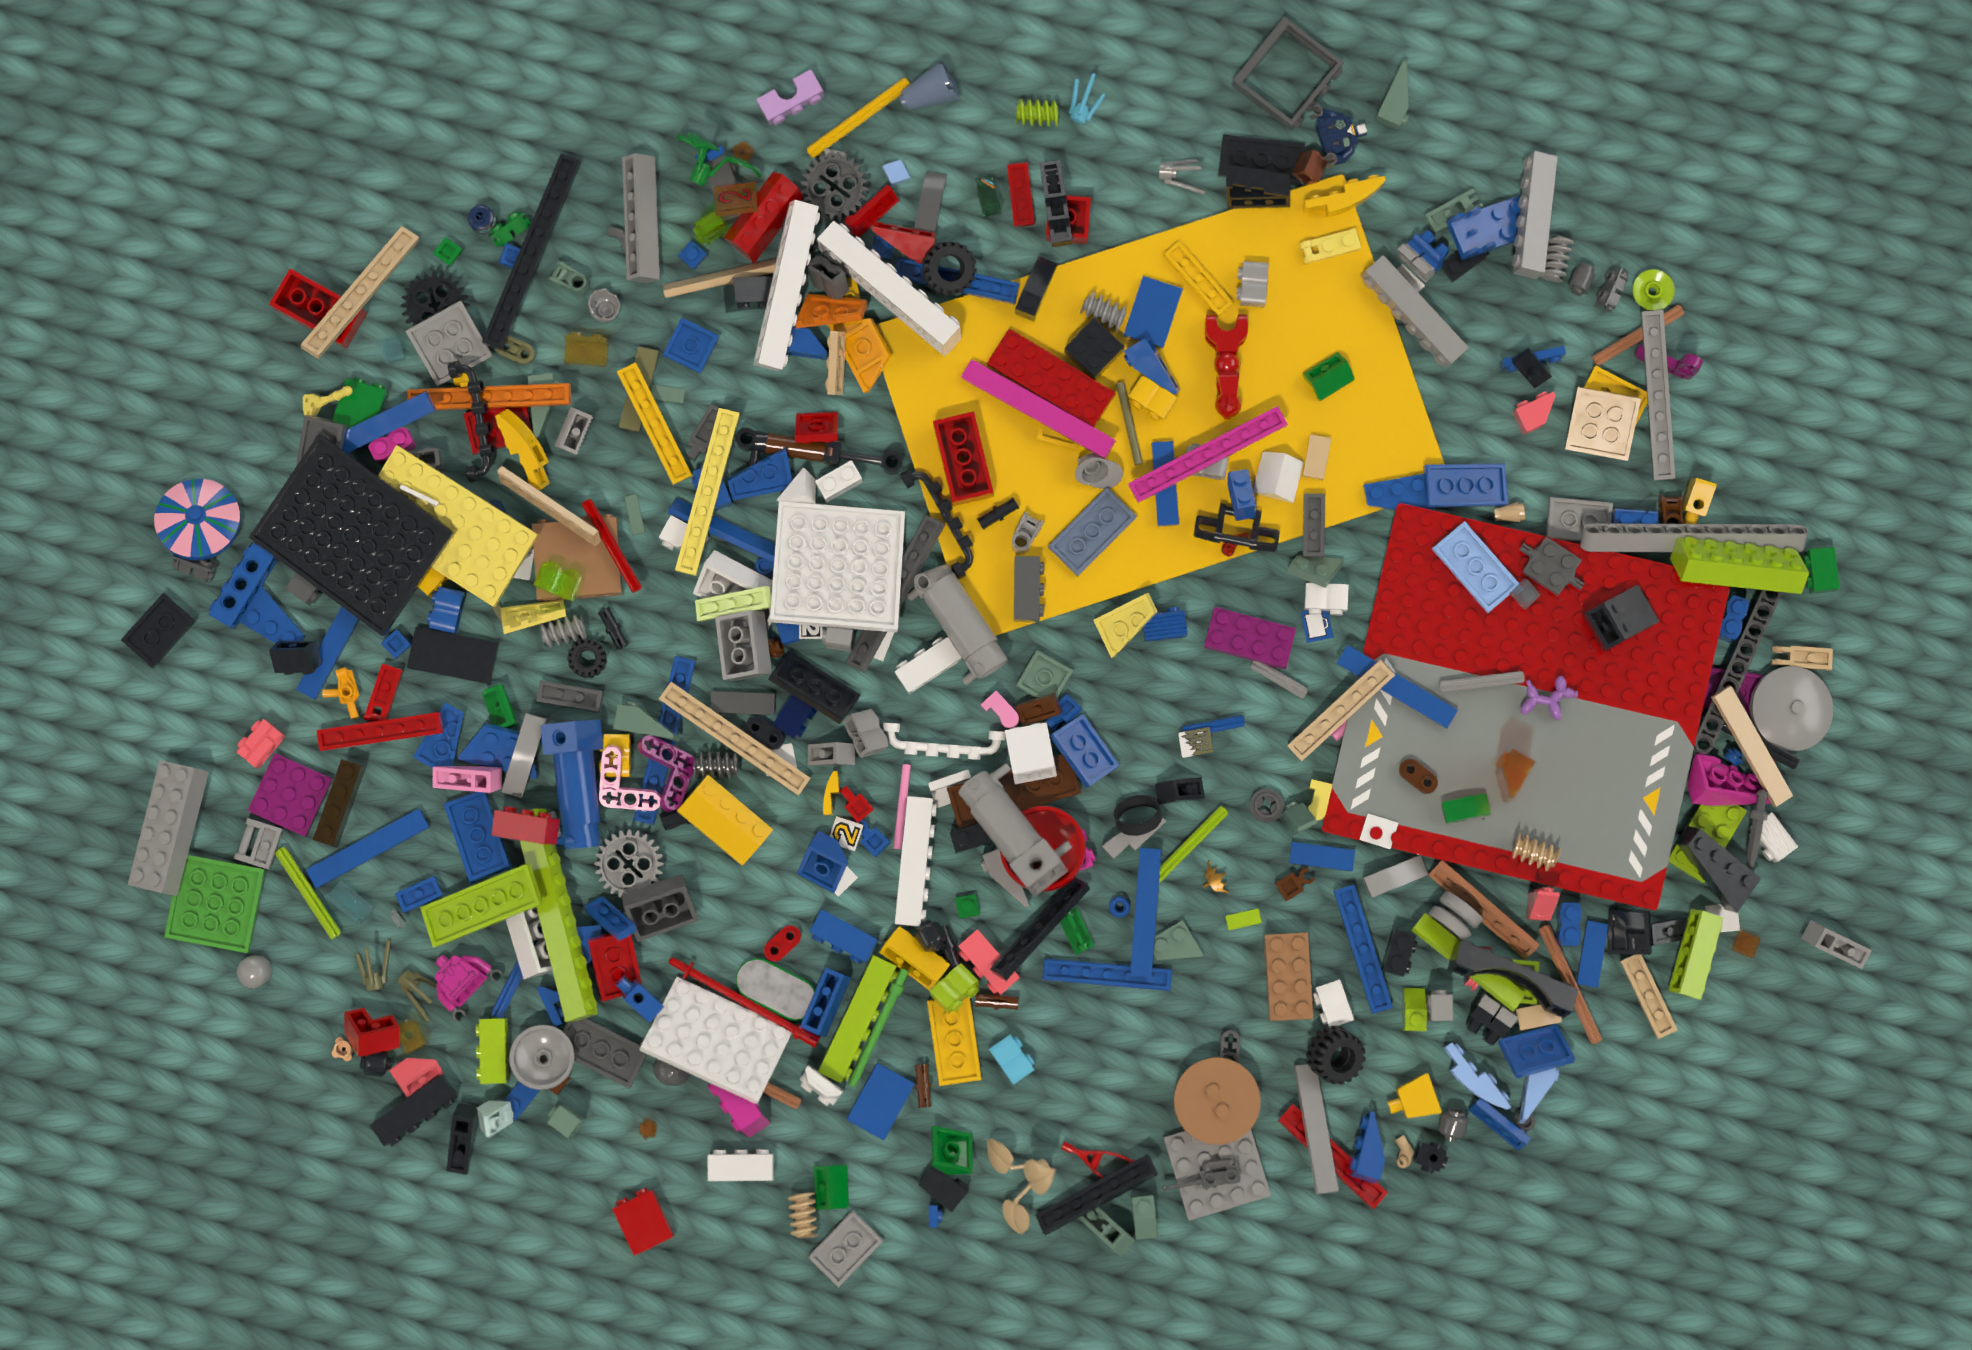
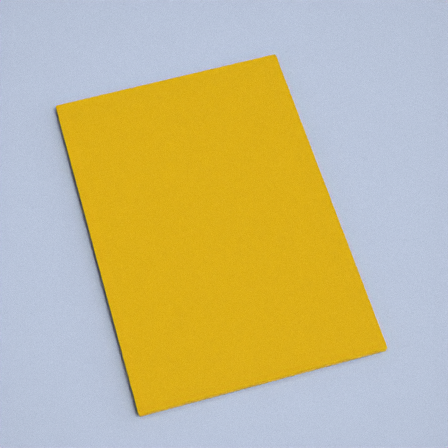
M1337 175L1318 183L1291 190V207L1232 209L1059 265L1056 268L1035 322L1015 314L1016 305L1030 275L1012 280L1013 282L1020 283L1015 305L972 295L941 303L939 305L944 309L943 313L948 317L953 316L960 323L962 338L945 357L899 318L876 324L892 355L883 369V374L915 471L928 474L933 482L937 480L943 490L939 494L943 500L947 498L951 506L952 501L933 421L974 411L994 497L952 506L953 509L950 513L953 518H959L963 525V528L960 529L962 535H968L973 543V546L970 547L974 556L973 563L965 571L966 576L959 579V581L995 636L1037 623L1014 622L1015 556H1040V562H1044V575H1040V583H1044V596H1040V604H1044V617H1039L1040 622L1258 551L1231 543H1214L1196 538L1193 533L1198 515L1217 518L1220 503L1232 507L1227 485L1229 472L1249 470L1252 489L1254 488L1263 452L1285 453L1304 462L1293 503L1254 493L1256 510L1262 511L1259 526L1278 530L1280 532L1278 544L1303 536L1304 493L1325 494V528L1383 510V508L1367 506L1363 488L1364 484L1424 474V465L1444 464L1391 309L1378 300L1377 294L1372 289L1367 288L1360 277L1375 262L1356 208L1327 218L1325 210L1304 214L1303 203L1304 200H1307V197L1313 195L1324 197L1333 191H1340L1342 193V187L1346 184L1344 175ZM1356 228L1361 250L1311 264L1304 263L1303 257L1305 255L1299 245L1301 242ZM1178 241L1185 246L1234 302L1218 318L1216 316L1218 327L1225 331L1232 330L1236 327L1237 316L1239 314L1247 315V339L1238 348L1237 354L1241 364L1238 371L1237 395L1241 400L1242 406L1240 412L1229 420H1225L1224 417L1219 415L1215 408V400L1218 397L1216 388L1217 372L1214 368L1216 354L1214 348L1205 340L1206 315L1215 314L1163 256ZM1316 247L1311 248L1313 254H1318ZM1243 261L1268 263L1265 307L1240 306V300H1236L1237 287H1241V280L1238 279V267L1243 266ZM1145 276L1183 288L1164 348L1155 346L1180 391L1173 394L1177 397V402L1165 420L1159 419L1158 422L1147 415L1149 412L1141 408V410H1138L1131 406V401L1128 399L1143 464L1135 466L1116 384L1124 382L1128 397L1141 376H1146L1135 370L1133 366L1127 364L1124 358L1126 354L1123 351L1096 379L1097 382L1116 393L1095 426V429L1116 440L1106 459L1119 464L1123 471L1122 480L1118 485L1108 489L1137 518L1077 577L1048 546L1105 490L1079 483L1075 477L1078 457H1083L1093 452L1077 444L1076 451L1036 440L1040 422L968 383L961 376L972 359L1017 384L987 365L988 360L1009 329L1086 374L1064 353V349L1093 319L1094 314L1086 317V310L1079 314L1087 296L1095 291V299L1103 295V302L1108 298L1111 299L1110 306L1117 302L1118 310L1126 306V315L1118 332L1116 331V324L1111 329L1108 328L1109 321L1102 325L1126 350L1139 342L1125 337L1124 332L1142 277ZM1339 352L1348 361L1355 379L1319 401L1313 387L1305 380L1303 373ZM1277 406L1279 407L1288 425L1229 456L1224 480L1190 476L1176 484L1179 525L1157 527L1155 495L1137 503L1128 483L1153 471L1152 442L1173 441L1175 460L1186 453L1187 446H1191L1193 443L1203 445ZM1310 435L1331 438L1324 480L1302 477ZM961 457L959 460L961 463L968 461L966 457ZM919 480L930 517L945 524L938 537V541L946 565L951 567L957 561L962 564L965 561V555L939 512L933 498L930 496L924 482ZM1013 497L1019 509L1005 516L1003 521L1000 522L999 520L983 530L977 518L993 510V506L996 505L997 507ZM1025 512H1028L1029 516L1045 522L1029 550L1024 554H1018L1013 551L1011 542L1021 518ZM1225 515L1222 533L1250 538L1253 520L1237 521L1235 516ZM1199 525V529L1215 533V527ZM1258 535L1257 541L1274 543L1273 538ZM1019 538L1015 541V544L1018 547H1024L1027 545V542Z

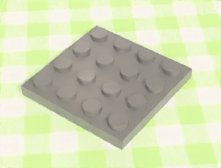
M1251 1129L1240 1139L1221 1145L1203 1143L1191 1137L1186 1131L1163 1137L1177 1184L1200 1179L1199 1171L1202 1170L1204 1162L1232 1158L1234 1164H1238L1241 1179L1239 1183L1218 1185V1188L1209 1187L1208 1190L1202 1188V1185L1179 1188L1188 1221L1271 1196ZM1226 1167L1213 1169L1211 1171L1212 1173L1225 1171Z

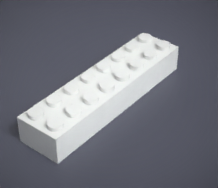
M833 221L817 238L820 252L836 266L842 268L844 273L854 279L857 284L945 357L962 339L958 320L953 316L948 317L944 314V309L936 302L932 304L928 300V296L921 289L917 291L913 288L912 282L907 277L903 276L901 278L896 273L897 270L890 263L885 264L882 262L880 255L873 249L869 251L859 237L856 236L854 238L851 236L849 229L842 223L838 225Z

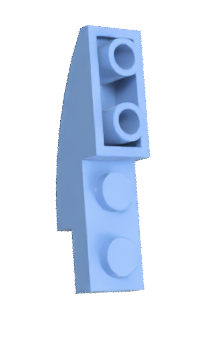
M1449 1042L1442 1047L1455 1064L1449 1071L1467 1090L1494 1106L1507 1110L1511 1108L1508 1103L1510 1099L1503 1090L1500 1092L1495 1086L1497 1084L1495 1078L1490 1073L1486 1074L1485 1072L1476 1075V1067L1471 1061L1466 1062L1462 1056L1465 1053L1457 1043L1454 1045L1452 1042Z

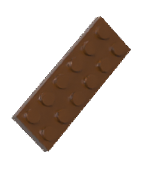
M1063 755L1053 757L1056 777L1015 784L1011 769L998 779L1005 792L1020 811L1081 794L1076 774ZM965 783L947 788L958 829L979 824L972 816L971 809L959 795V790Z

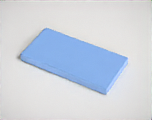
M1465 521L1432 548L1433 552L1487 614L1521 586Z

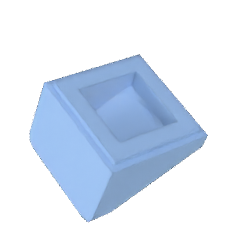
M902 160L882 166L891 187L910 179Z

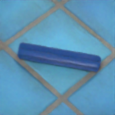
M1243 715L1183 726L1182 732L1209 727L1210 733L1243 727L1245 721Z

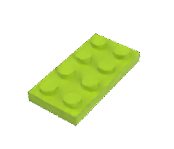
M1700 804L1686 828L1691 826L1701 829L1725 849L1747 810L1739 805L1707 806ZM1676 844L1670 853L1668 863L1697 881L1704 883L1705 880L1698 874L1699 871L1690 863Z

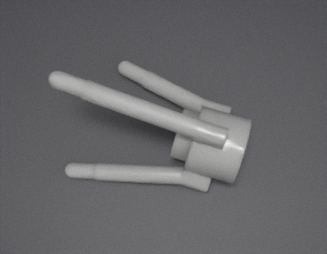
M1197 159L1160 162L1159 179H1164V184H1172L1200 194L1206 193L1204 190L1172 180V178H1176L1177 171L1201 170V166H1181L1195 164L1198 162Z

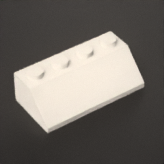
M714 550L703 565L693 594L704 599L769 586L772 597L773 580ZM771 608L758 610L765 613L767 632L773 623L770 622Z
M537 907L506 919L523 978L528 979L553 972L543 931L540 933L537 926H541ZM538 940L534 946L532 941Z

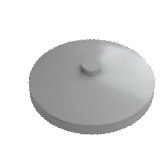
M1782 667L1767 673L1756 684L1750 698V718L1761 738L1785 751H1800L1816 745L1826 735L1833 718V702L1827 686L1816 674L1801 667Z

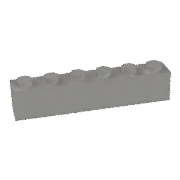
M1533 151L1523 161V169L1525 170L1520 184L1522 196L1518 203L1520 214L1516 221L1518 232L1514 240L1516 250L1512 259V266H1514L1513 274L1537 279L1545 273L1558 156Z
M634 153L622 157L627 281L650 283L660 279L655 157Z
M1384 255L1360 276L1365 286L1377 294L1378 300L1391 309L1392 315L1406 325V330L1419 339L1420 345L1425 350L1431 352L1434 360L1440 366L1446 369L1469 348Z

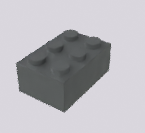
M683 874L622 894L623 906L627 917L635 924L637 929L634 932L637 942L698 921L696 908Z

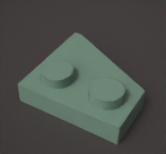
M1183 920L1155 936L1153 955L1157 961L1204 956Z

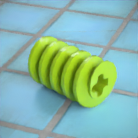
M1019 99L1016 105V126L1019 120H1021L1023 126L1026 125L1027 120L1030 121L1031 126H1034L1037 120L1041 127L1044 121H1046L1048 127L1054 121L1057 127L1058 106L1056 101L1053 100L1051 106H1049L1048 101L1044 100L1041 106L1039 100H1036L1034 106H1032L1030 99L1027 100L1026 105H1024L1022 99Z

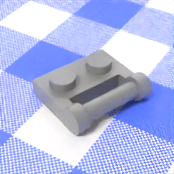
M247 818L245 822L247 826L238 853L235 852L234 859L270 870L284 829ZM255 827L260 828L251 856H246Z

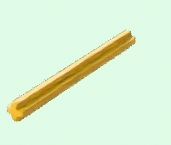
M902 78L807 147L808 154L815 158L902 94L901 91L910 85L909 81L906 78Z

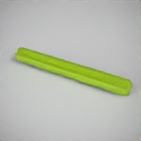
M1220 806L1160 866L1159 884L1228 815V811L1223 806Z
M282 847L278 849L275 853L276 857L330 939L338 937L341 934V930L287 848Z

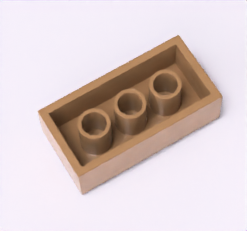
M1308 933L1263 935L1268 1021L1313 1019Z

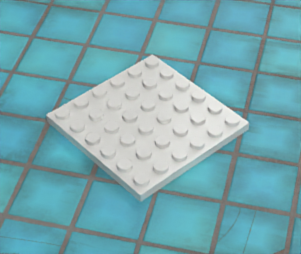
M779 501L770 622L897 632L905 511Z

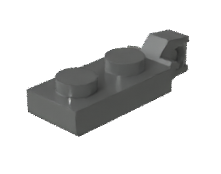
M712 403L690 437L688 445L691 446V449L687 456L693 461H696L700 453L705 454L708 450L719 407Z

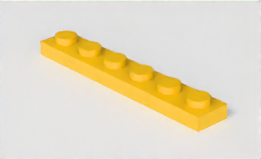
M636 362L617 371L620 381L672 485L692 477Z

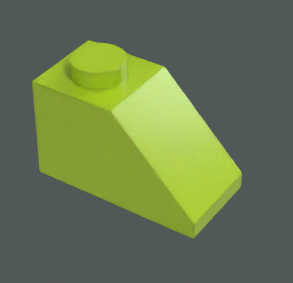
M1403 988L1402 1031H1427L1425 988Z

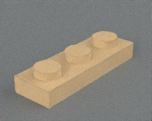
M830 331V336L827 339L829 357L826 361L828 378L825 385L829 395H843L846 332Z

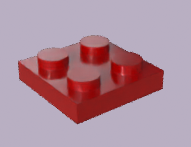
M838 412L796 413L795 443H830L838 441Z

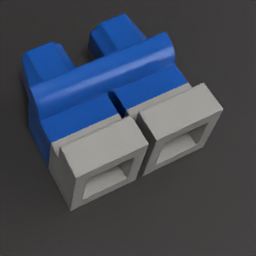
M1426 230L1420 236L1416 233L1412 240L1397 249L1398 258L1410 269H1413L1425 283L1443 266V260L1449 254V249L1443 243H1440L1435 249L1430 246L1435 241V237L1429 230Z

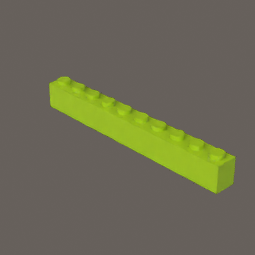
M531 809L534 811V815H538L539 812L547 813L546 809ZM520 840L525 863L531 864L544 903L537 907L565 1022L580 1021L597 1015V1002L593 995L592 982L588 975L587 963L581 948V939L578 936L576 919L572 912L571 899L567 892L566 880L562 873L560 856L557 853L556 845Z

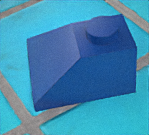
M818 831L805 853L797 874L835 893L848 865V861L838 841Z

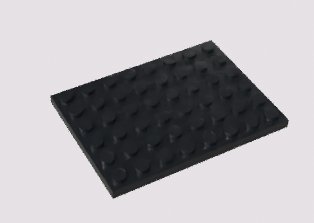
M318 434L249 538L378 634L385 636L456 532L323 434Z

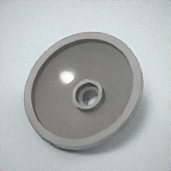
M537 1025L523 1031L512 1044L509 1056L510 1066L515 1077L525 1086L536 1090L551 1089L561 1084L571 1073L575 1059L574 1048L570 1039L561 1030L549 1025ZM547 1056V1062L541 1063V1057Z

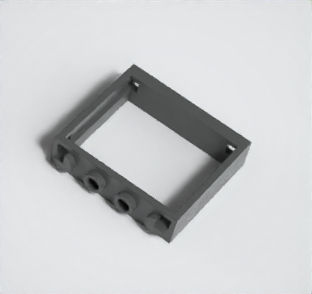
M1284 17L1234 78L1232 87L1291 131L1294 126L1298 128L1305 119L1303 115L1306 111H1312L1309 108L1318 103L1315 101L1318 96L1326 94L1330 88L1328 85L1332 79L1336 81L1343 72L1341 70L1343 61ZM1285 33L1332 68L1291 119L1244 84Z

